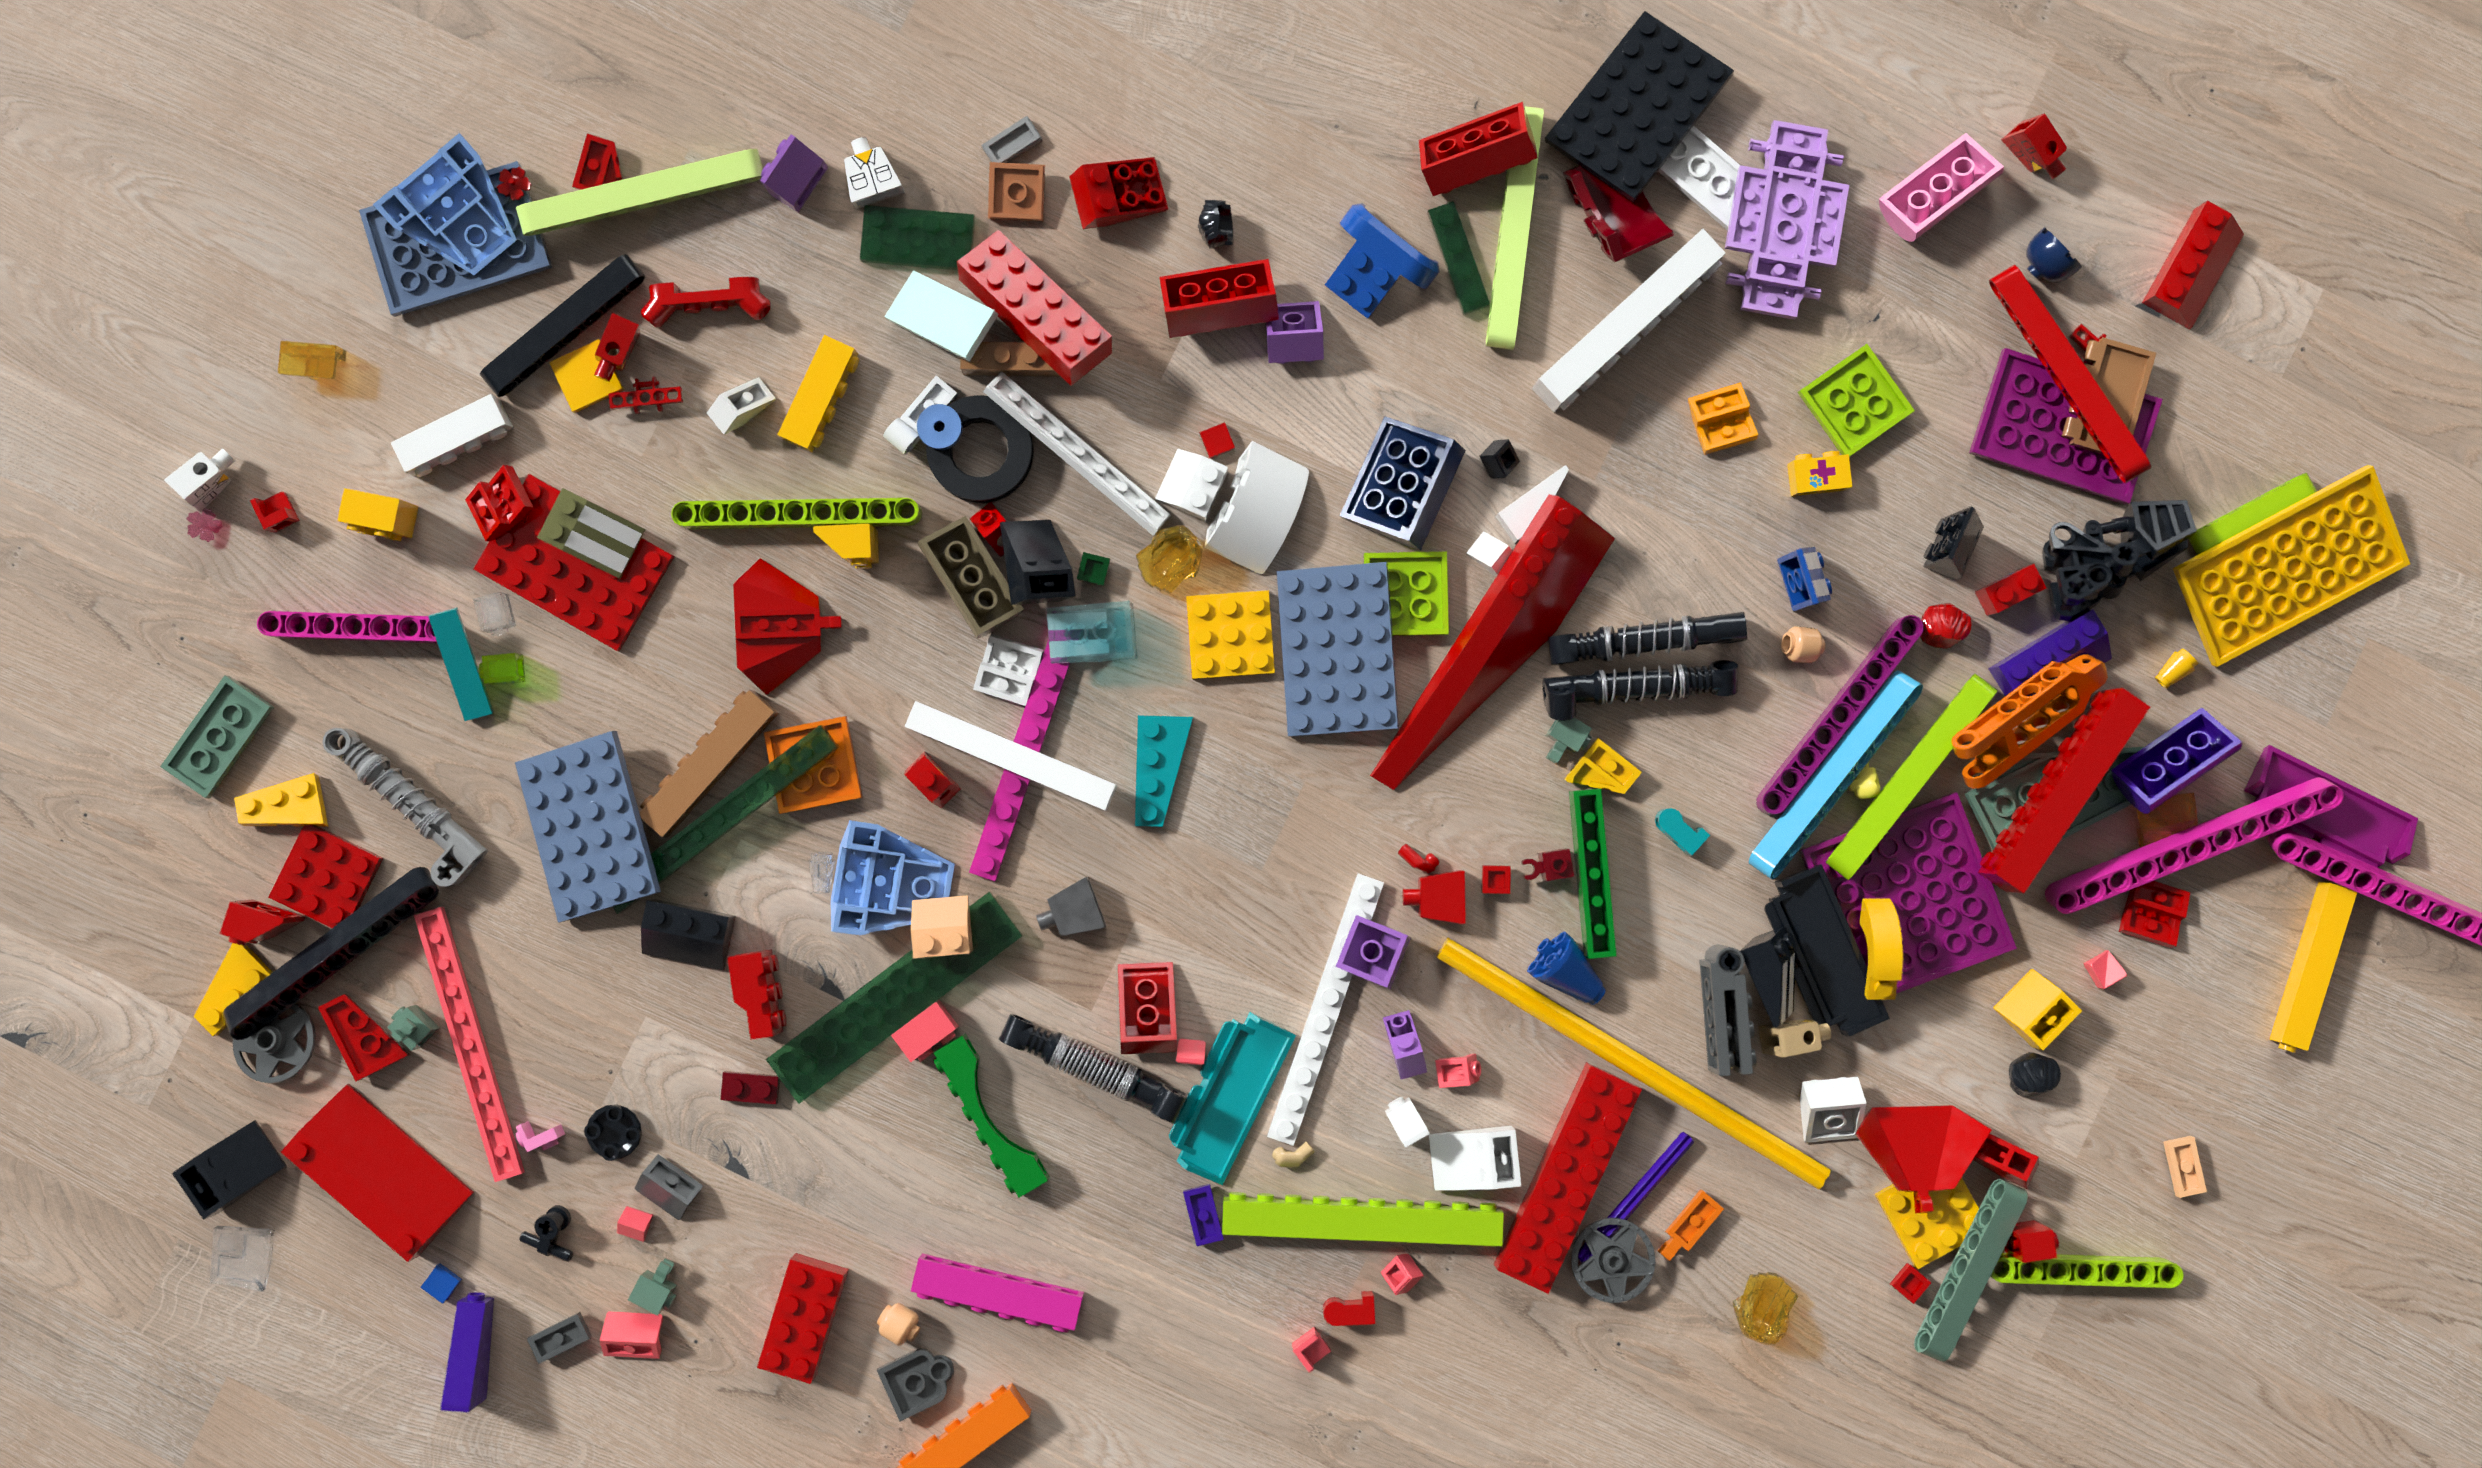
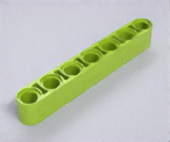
M2002 1253L1998 1262H2003L2002 1271L1995 1274L1993 1270L1990 1276L2000 1283L2152 1288L2177 1287L2181 1284L2184 1277L2183 1270L2179 1265L2161 1257L2057 1254V1258L2030 1262V1271L2023 1275L2022 1267L2026 1263L2007 1253ZM2058 1263L2057 1273L2050 1275V1268ZM2085 1264L2086 1272L2082 1276H2078L2079 1267ZM2113 1265V1274L2106 1277L2107 1268ZM2141 1266V1274L2135 1278L2134 1270ZM2169 1267L2168 1276L2162 1278V1271L2164 1268Z

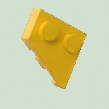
M1597 737L1564 779L1569 783H1578L1625 794L1642 771Z

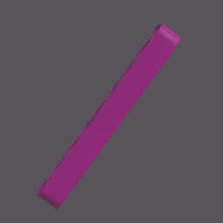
M1908 615L1896 619L1759 793L1756 798V805L1762 813L1779 814L1785 810L1921 636L1923 623L1919 617ZM1905 621L1912 626V632L1909 636L1902 630V625ZM1887 643H1891L1895 647L1893 657L1886 654L1885 647ZM1871 664L1878 668L1879 672L1876 679L1869 676L1868 668ZM1854 686L1859 687L1862 692L1861 698L1858 701L1851 695V690ZM1837 708H1841L1845 714V718L1841 723L1834 717V712ZM1821 729L1825 730L1828 735V740L1825 744H1821L1817 739V734ZM1803 751H1807L1811 756V762L1807 766L1803 765L1800 761V755ZM1786 773H1790L1794 777V783L1790 788L1786 787L1783 783V777ZM1770 794L1774 795L1777 799V805L1772 810L1766 805V799Z

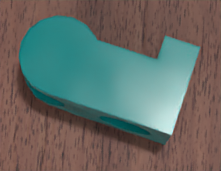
M1661 809L1655 816L1657 828L1686 855L1692 856L1710 836L1703 828H1697L1694 831L1683 821L1681 813L1676 809Z

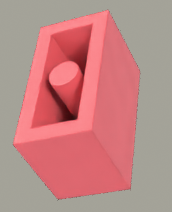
M938 1000L891 1036L910 1062L916 1058L921 1062L934 1053L931 1047L940 1041L944 1045L956 1036L954 1030L959 1026L942 1002Z

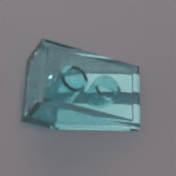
M1121 601L1046 608L1051 664L1138 659L1134 606L1132 602Z

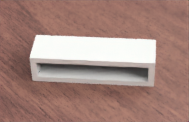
M489 394L391 442V445L404 472L412 476L422 477L433 471L432 468L439 464L446 465L457 460V455L461 453H471L479 450L482 447V443L490 439L495 441L505 437L507 431L513 429V426L500 399Z

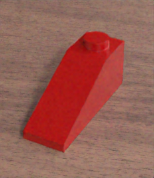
M1992 1134L1988 1135L1973 1159L1997 1175L2025 1189L2028 1188L2039 1166L2038 1156Z

